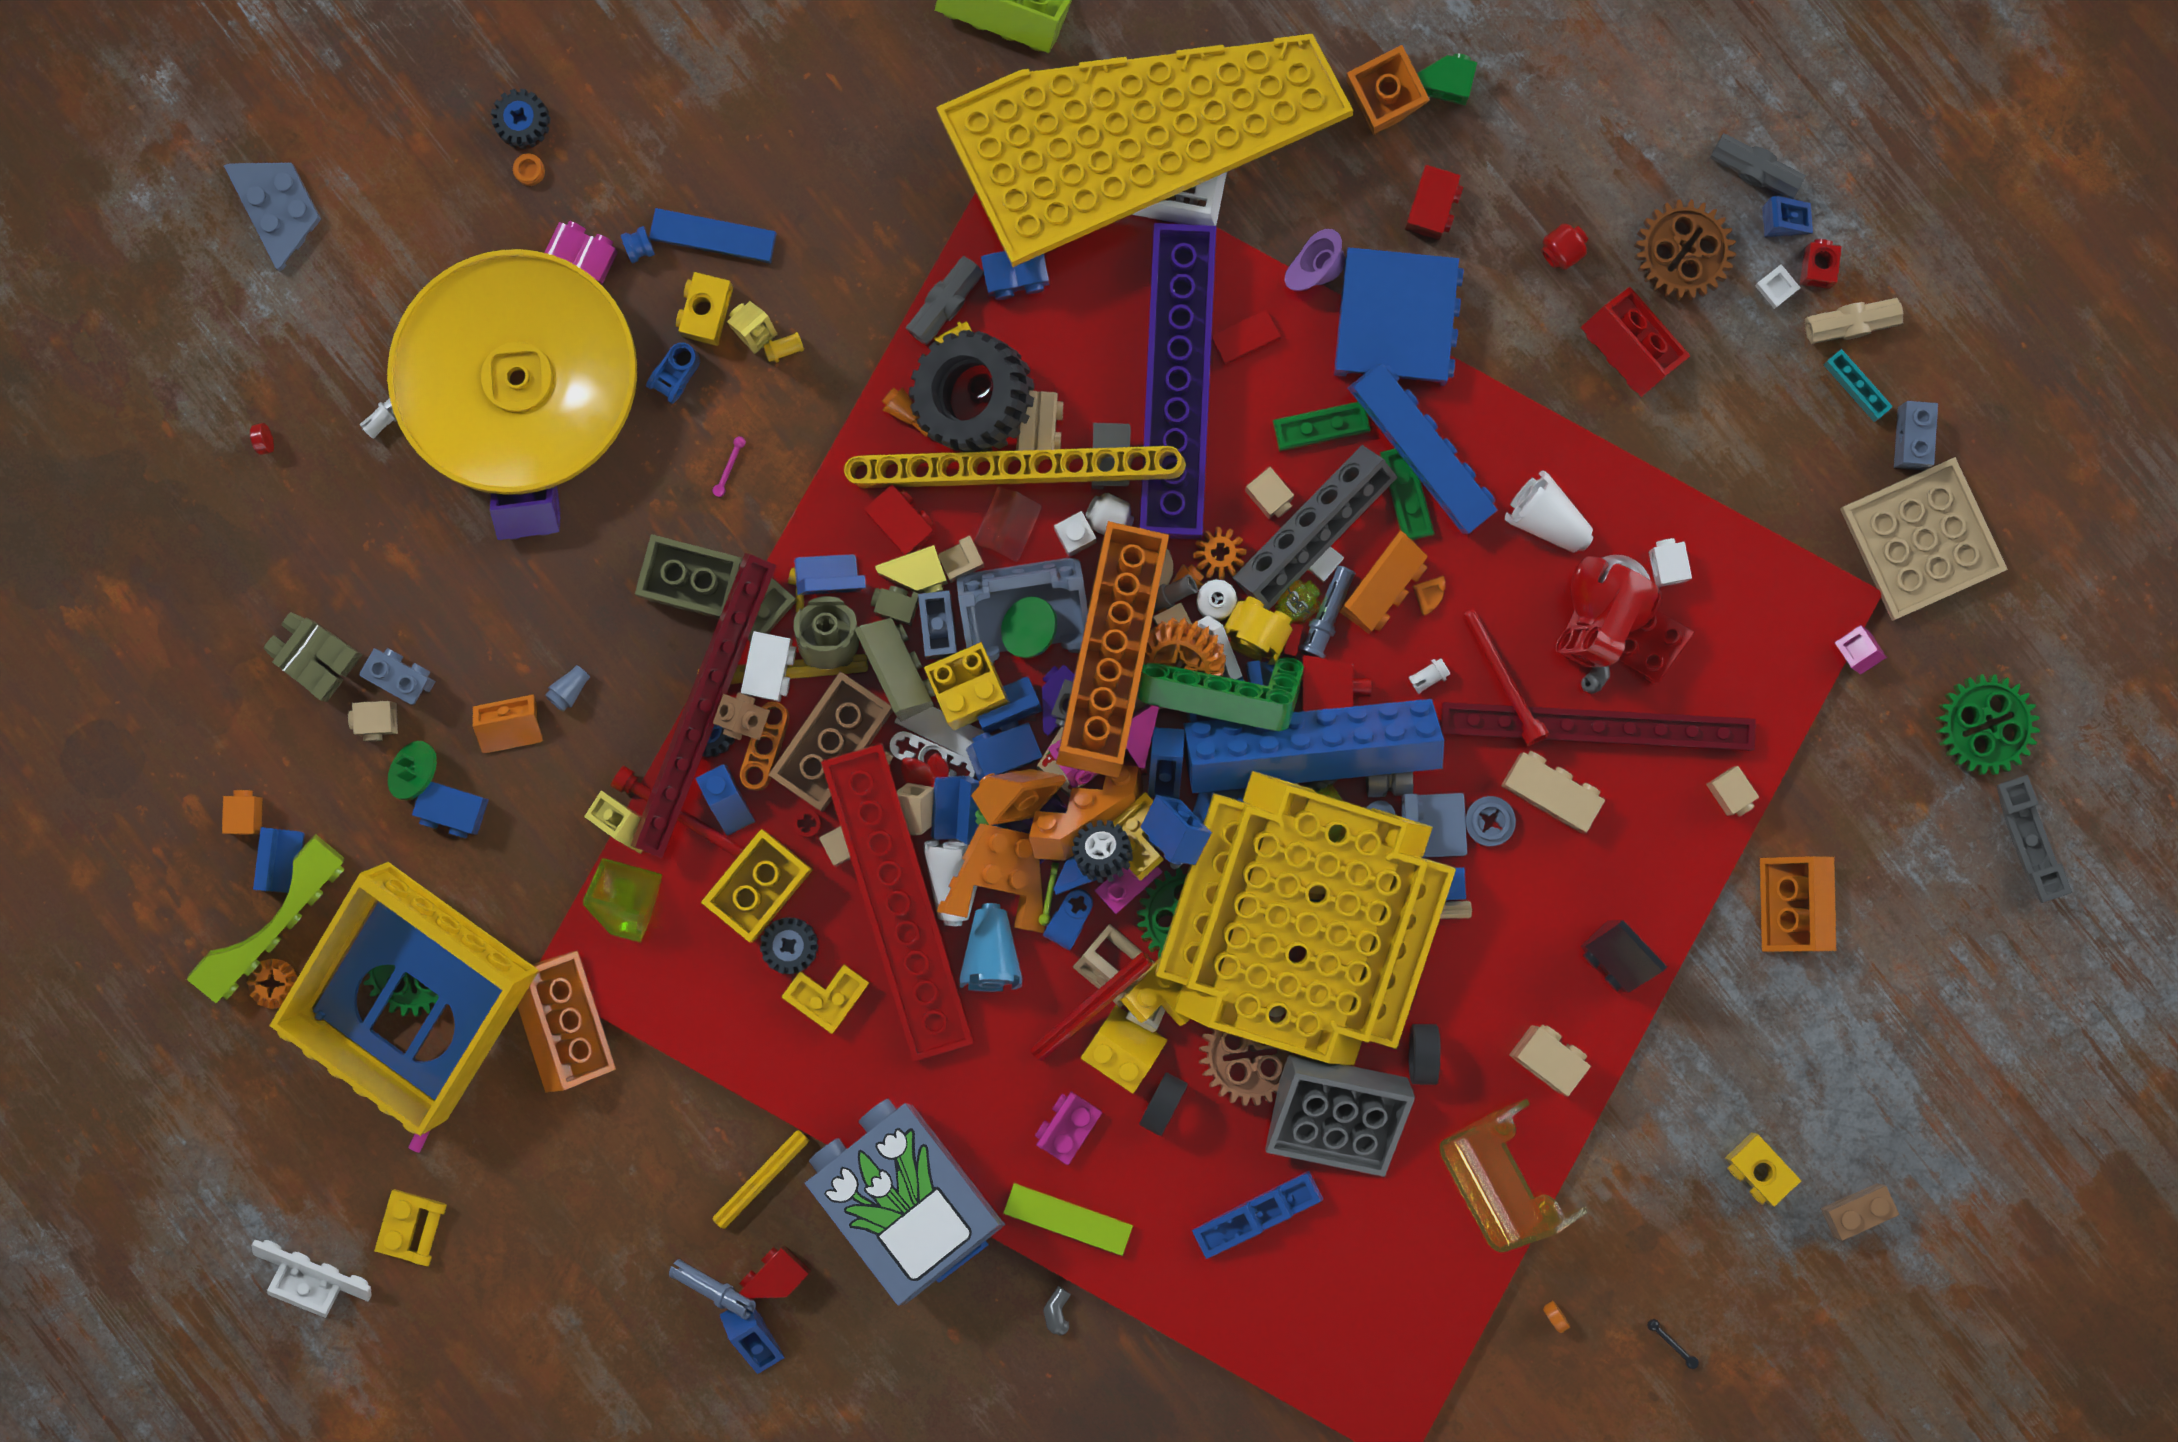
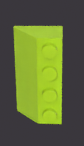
M937 0L934 11L943 13L947 18L959 19L972 24L976 29L988 30L999 34L1006 40H1015L1023 43L1035 51L1049 53L1059 36L1072 0Z

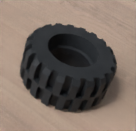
M963 330L959 332V336L953 333L943 336V343L935 341L929 346L931 352L928 355H921L918 360L921 365L918 371L913 370L911 379L915 380L914 387L909 388V397L914 399L915 403L911 404L910 407L913 415L919 417L917 424L921 430L928 432V437L955 451L991 452L993 446L998 449L1008 445L1006 440L1008 437L1015 439L1020 434L1019 425L1021 422L1026 424L1030 417L1026 414L1027 408L1033 407L1034 397L1029 395V391L1034 389L1033 379L1026 376L1030 373L1027 363L1021 360V355L1015 349L987 333L980 331L974 333L970 330ZM983 365L989 369L993 380L991 399L987 407L976 417L965 421L956 418L951 406L953 386L960 375L966 370Z

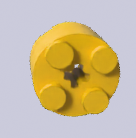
M1248 596L1245 601L1237 602L1224 626L1226 635L1231 640L1230 645L1232 649L1255 661L1261 660L1262 657L1270 659L1268 664L1275 665L1291 634L1292 627L1290 623L1292 619L1280 611L1273 613L1263 608L1264 604L1261 601Z

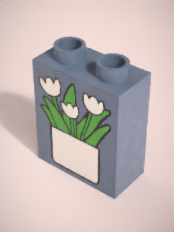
M888 1098L872 1108L859 1120L860 1125L867 1134L847 1149L842 1141L837 1138L823 1147L809 1160V1163L817 1173L806 1181L805 1185L894 1302L900 1306L910 1302L1005 1226V1224L913 1105L904 1103L896 1109Z

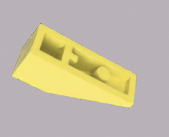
M751 301L746 305L743 303L739 304L729 314L731 318L727 323L754 354L763 348V344L768 343V339L772 340L777 335L768 315Z

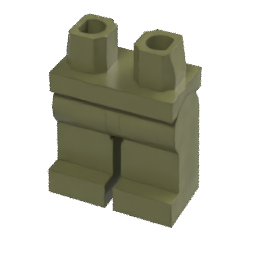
M290 612L281 626L293 635L287 643L273 635L265 644L264 649L274 658L272 663L299 682L320 701L327 702L343 682V679L318 660L320 659L339 675L346 677L363 654L320 626L314 620L307 617L303 618Z

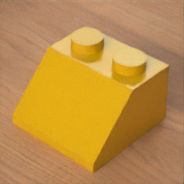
M1115 1005L1082 1054L1081 1059L1133 1094L1168 1040L1157 1032H1151L1126 1019L1128 1013Z

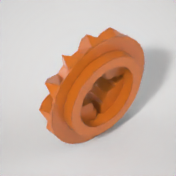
M280 959L260 961V964L250 974L246 982L249 987V996L257 1002V1005L269 1009L280 1008L298 978L295 970L290 964ZM272 973L276 981L285 983L284 986L275 987L273 993L270 992L269 987L261 985V982L270 980Z

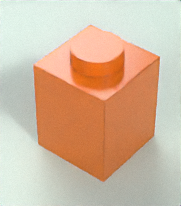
M233 790V796H223L222 834L260 835L263 798L253 796V791Z

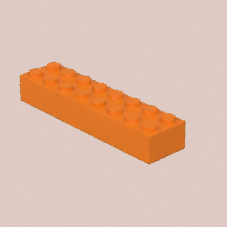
M1110 521L1107 522L1057 755V765L1116 778L1119 777L1124 761L1167 549L1168 534Z

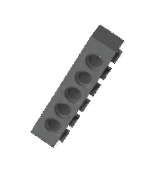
M1361 445L1240 569L1233 579L1247 596L1258 599L1264 604L1263 608L1269 610L1287 592L1288 588L1397 479V476L1383 458Z

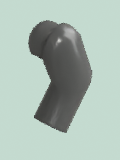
M1609 666L1593 667L1582 679V689L1590 694L1600 691L1610 678Z
M1060 1286L1056 1288L1043 1311L1048 1330L1053 1334L1064 1335L1069 1329V1322L1064 1319L1062 1308L1071 1294Z

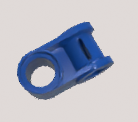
M687 343L674 344L660 365L650 375L646 387L656 389L668 397L669 403H675L699 367L700 357L698 352ZM683 351H689L691 353L690 362L684 366L678 365V355ZM662 381H666L671 385V387H668L667 385L662 383Z
M1082 889L1070 892L1064 899L1058 912H1055L1042 936L1070 951L1092 909L1093 899L1091 895ZM1081 895L1085 898L1083 903L1087 908L1086 910L1079 909L1078 912L1072 910L1074 904L1070 900L1071 898L1077 899Z

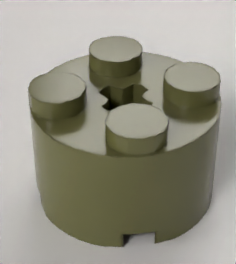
M823 596L810 600L808 602L809 605L802 610L800 608L794 618L797 647L805 664L819 669H834L848 666L853 661V657L859 647V638L854 630L857 628L855 613L844 604V601L836 597Z

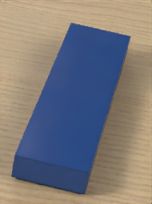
M655 208L649 238L653 241L771 263L777 233L776 231Z

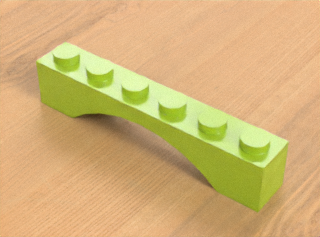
M315 834L294 857L292 881L288 895L273 919L259 932L242 942L226 948L210 950L189 973L187 980L215 1003L222 997L227 1000L239 987L235 982L244 973L248 977L260 964L257 960L259 955L264 950L270 953L280 942L281 938L278 934L285 927L291 929L300 920L302 915L299 911L307 903L312 906L323 894V891L320 890L327 880L333 883L344 871V868L341 866L344 862V857Z

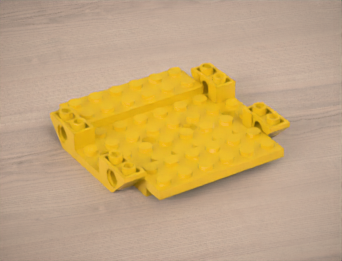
M1256 771L1251 772L1243 802L1213 793L1204 821V825L1212 834L1196 865L1190 864L1155 972L1157 977L1183 984L1174 1011L1207 1027L1329 1064L1354 1066L1362 1041L1368 1043L1372 1041L1397 1049L1456 871L1454 867L1422 858L1433 827L1375 808L1370 810L1316 793L1313 789ZM1334 825H1342L1345 828L1344 838L1337 842L1331 841L1328 836L1330 828ZM1316 885L1323 886L1326 891L1325 897L1319 902L1311 901L1308 896L1309 890ZM1294 946H1302L1306 950V955L1300 962H1293L1289 959V951ZM1275 1006H1282L1286 1009V1016L1280 1022H1273L1269 1019V1012Z

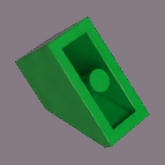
M1464 54L1446 55L1418 72L1417 75L1428 97L1466 105L1477 62L1471 61V57Z

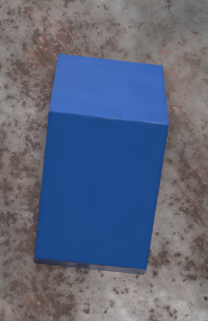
M1773 196L1762 207L1764 237L1808 235L1813 233L1811 203Z

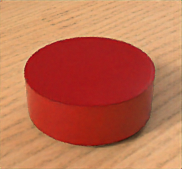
M267 424L252 425L250 428V439L256 453L259 455L272 453L274 451V441Z

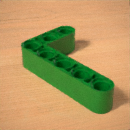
M1289 657L1280 658L1275 663L1269 685L1264 686L1159 663H1147L1142 667L1138 698L1150 705L1274 731H1283L1288 729L1300 691L1304 666L1297 659Z

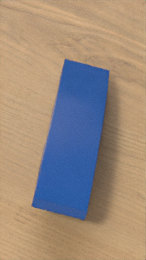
M1307 1171L1193 1229L1192 1232L1204 1256L1208 1259L1321 1202L1323 1197L1310 1171Z

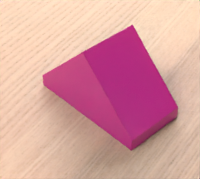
M1150 704L1133 713L1126 746L1138 767L1145 768L1159 709V706Z

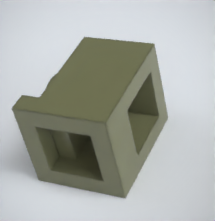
M890 586L889 590L876 588L871 606L875 607L874 613L887 619L892 618L893 621L912 626L919 604V593L913 592L912 597H908V591L899 587Z

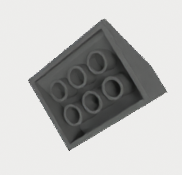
M1289 1053L1279 1081L1265 1148L1266 1153L1385 1177L1415 1099L1409 1079L1349 1065L1329 1064L1306 1056Z

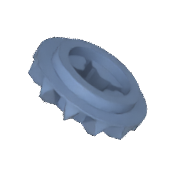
M1494 796L1483 797L1475 801L1469 807L1465 818L1468 834L1475 842L1485 846H1497L1506 842L1513 834L1516 824L1515 814L1511 806L1503 799ZM1498 810L1495 822L1502 829L1490 827L1483 833L1485 821L1479 813L1490 816Z

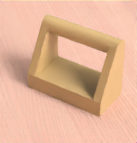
M1110 924L1073 966L1074 969L1098 989L1119 972L1095 952L1105 938H1108L1132 960L1142 953L1139 948ZM1143 974L1112 1001L1121 1008L1124 1004L1120 999Z

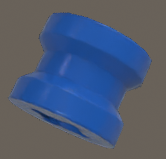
M644 226L639 227L635 233L621 234L622 242L632 264L638 262L642 256L651 257L655 255Z

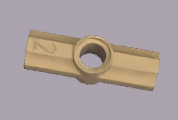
M1898 298L1870 304L1858 302L1842 306L1837 311L1805 318V331L1811 344L1842 337L1844 340L1868 335L1871 331L1903 324L1904 313Z

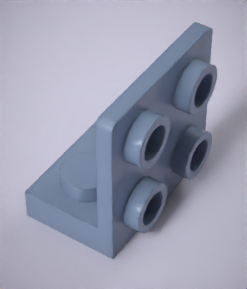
M1404 794L1401 796L1402 817L1433 827L1422 858L1465 856L1467 854L1464 794Z

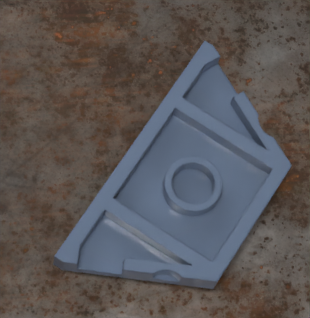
M235 163L224 165L275 268L279 272L287 266L285 263L295 249L299 250L305 242L306 235L313 231L321 220L295 166L292 163Z

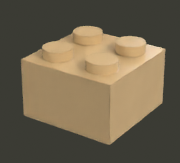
M1531 1025L1509 1056L1556 1092L1569 1096L1591 1067V1065L1584 1061L1587 1055L1574 1045L1567 1044L1564 1046L1559 1042L1562 1036L1549 1026L1541 1025V1027Z

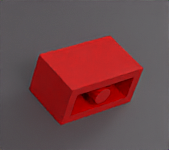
M1425 165L1405 230L1437 240L1441 239L1443 232L1449 233L1455 216L1449 214L1452 203H1459L1464 187L1458 185L1461 175Z
M891 484L864 510L905 556L916 552L935 535L931 528L935 523L923 510L917 513L910 505L914 501L913 498L903 487L897 490Z

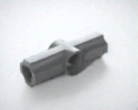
M1725 133L1722 134L1710 159L1737 172L1738 176L1746 183L1756 187L1764 186L1790 199H1794L1806 176L1777 161V157L1767 149L1758 146L1750 147Z
M965 256L959 259L943 281L940 280L928 293L924 301L925 304L907 325L906 330L927 346L945 322L952 320L960 311L966 301L965 297L984 275V271Z

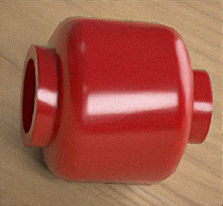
M1563 223L1544 237L1541 253L1554 269L1559 267L1567 270L1586 256L1587 247L1585 243L1589 240L1581 227L1573 228L1571 225Z

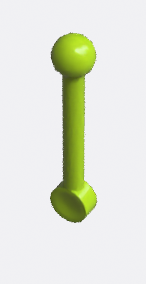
M1052 863L1043 914L1039 916V923L1043 926L1048 925L1051 921L1049 911L1059 863Z

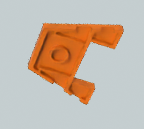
M979 824L962 858L964 863L957 877L953 876L948 886L951 889L945 901L940 902L937 912L967 918L973 886L975 885L1020 895L1014 927L1044 933L1045 928L1039 923V916L1043 914L1040 861L1034 857L1029 839L1030 834L987 824Z

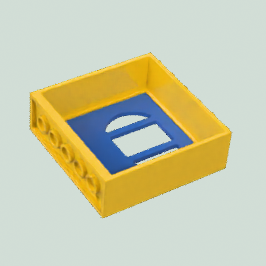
M386 862L359 874L269 1026L277 1031L280 1038L292 1042L302 1049L306 1057L317 1060L328 1068L327 1070L332 1076L343 1079L351 1085L358 1095L367 1097L377 1104L381 1112L391 1115L403 1123V1127L407 1131L421 1136L449 1118L539 970L394 865ZM378 901L376 907L374 908L373 912L371 913L370 917L368 918L367 922L365 923L364 927L362 928L361 932L359 933L358 937L356 938L355 942L350 948L352 942L354 941L355 937L357 936L358 932L360 931L361 927L363 926L364 922L366 921L367 917L369 916L370 912L372 911L373 907ZM395 965L393 974L367 1017L362 1021L357 1007V992L362 979L370 970L377 966ZM407 972L435 992L439 998L406 1053H403L374 1032L373 1026ZM323 993V995H322L321 999L319 1000L318 1004L316 1005L315 1009L312 1010V1009L314 1008L315 1004L317 1003L318 999L320 998L321 994ZM450 1005L455 1022L454 1035L450 1046L436 1059L417 1061L416 1055L446 1006Z

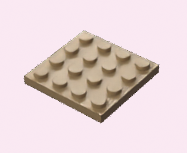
M1956 457L1840 508L1876 588L1882 594V601L1892 621L2008 570Z

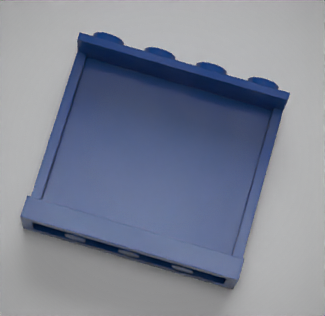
M1348 247L1345 254L1334 375L1346 376L1347 373L1364 375L1376 364L1383 363L1385 367L1387 365L1391 366L1399 378L1440 382V386H1445L1448 378H1453L1455 359H1450L1451 347L1456 348L1458 329H1453L1454 317H1459L1461 298H1456L1457 286H1462L1464 268H1458L1459 258Z

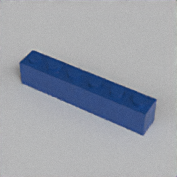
M1383 363L1376 364L1350 385L1348 390L1460 532L1469 534L1497 511V508L1493 505L1495 498L1487 488H1480L1474 480L1476 474L1472 468L1465 462L1461 464L1456 458L1457 450L1447 438L1442 440L1435 431L1438 429L1435 421L1428 414L1423 416L1416 407L1419 404L1416 397L1408 389L1404 391L1397 383L1400 378L1394 369L1389 365L1385 367Z

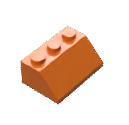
M1400 530L1345 603L1340 613L1368 634L1374 628L1380 631L1390 618L1386 614L1390 606L1395 604L1398 607L1409 593L1405 589L1411 579L1417 582L1427 569L1423 562L1428 556Z
M1834 857L1760 858L1762 952L1836 951Z

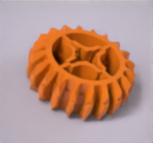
M1172 617L1168 623L1161 621L1157 627L1150 630L1144 665L1147 663H1159L1222 677L1226 662V655L1223 653L1224 644L1217 643L1218 635L1209 634V626L1202 629L1198 627V621L1189 624L1185 617L1180 622Z

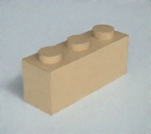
M1530 751L1529 754L1525 752L1519 754L1501 786L1578 832L1587 833L1605 802V799L1599 797L1601 791L1587 783H1584L1583 786L1572 781L1573 775L1560 767L1553 770L1545 765L1546 759L1533 751Z

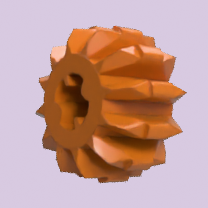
M1216 527L1214 538L1209 531L1203 533L1208 543L1202 540L1196 541L1195 545L1204 551L1194 552L1193 558L1204 559L1197 565V569L1200 571L1208 566L1207 578H1211L1215 570L1218 571L1219 580H1224V570H1227L1232 577L1236 575V570L1232 564L1241 568L1244 566V562L1236 556L1246 555V549L1235 548L1242 543L1243 539L1238 537L1231 541L1232 529H1229L1226 536L1223 537L1221 536V527ZM1218 546L1223 547V552L1225 550L1228 551L1223 561H1217V556L1212 557L1211 553H1214Z

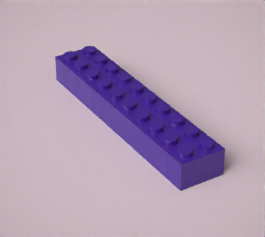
M1154 223L1143 447H1174L1185 459L1186 466L1182 475L1174 479L1142 480L1140 528L1168 534L1169 539L1201 540L1203 534L1216 226ZM1173 455L1165 457L1162 462V468L1166 470L1173 469L1177 464V457ZM1143 457V468H1144V466H1145V464H1146V458H1145V457Z

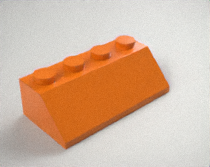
M578 951L531 964L539 972L517 1007L545 1093L564 1091L616 1070Z

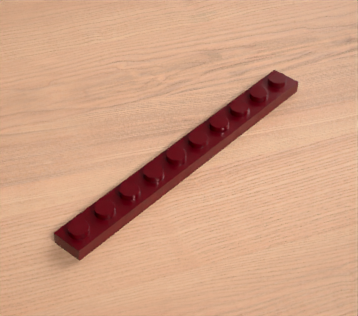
M744 554L630 846L655 856L663 857L714 727L713 721L723 694H727L777 565L754 555Z
M1442 703V734L1523 739L1521 735L1523 733L1521 728L1523 724L1513 706ZM1528 707L1534 719H1538L1540 723L1543 722L1550 733L1543 740L1755 750L1756 719Z

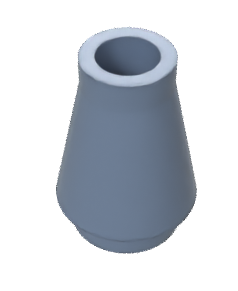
M576 665L570 672L548 687L549 691L545 694V697L559 710L564 712L567 707L571 708L590 676L581 667Z

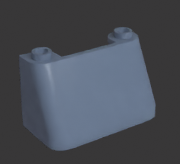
M1063 558L972 572L957 578L958 600L966 648L982 642L992 664L999 658L1000 652L1008 651L1001 637V625L1006 612L1014 603L1026 597L1041 598L1053 607L1057 616V632L1051 644L1061 643V646L1064 649H1068L1069 652L1079 653L1088 608L1081 564L1078 559Z

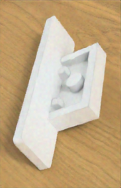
M254 1240L251 1245L254 1256L279 1265L267 1290V1294L326 1318L340 1290L365 1301H369L372 1296L371 1286L368 1285L365 1279L359 1276L351 1275V1277L340 1274L337 1268L329 1264L317 1265L310 1262L306 1255L299 1252H293L292 1254L281 1250L278 1244L269 1240H264L263 1242Z

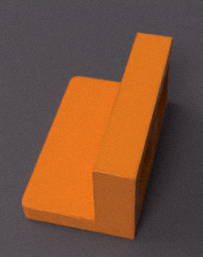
M534 694L473 706V729L482 753H490L543 741V735L537 721V702Z

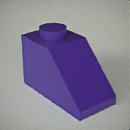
M1065 665L1060 669L1054 666L1042 679L1046 682L1042 687L1043 732L1047 737L1059 727V725L1055 724L1057 718L1052 717L1051 713L1064 680L1067 679L1072 682L1074 680L1075 674ZM1069 699L1062 706L1065 713H1067Z

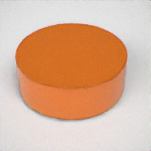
M526 153L520 155L514 161L513 174L521 184L534 186L544 178L545 167L539 157Z
M1553 1300L1544 1306V1312L1558 1332L1562 1333L1570 1328L1565 1316Z

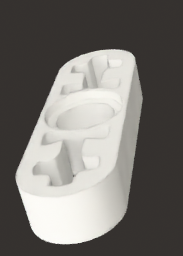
M899 732L890 741L892 754L900 760L905 757L913 758L916 755L910 751H905L903 755L899 754L900 748L896 746V742L898 740L904 741L906 737L910 739L909 744L917 749L919 748V743L925 744L919 753L918 760L924 762L925 753L934 749L941 753L942 758L946 762L947 756L950 755L954 757L950 762L951 764L960 766L962 762L966 763V769L970 771L969 776L975 777V771L970 759L912 733ZM949 769V777H955L957 773Z

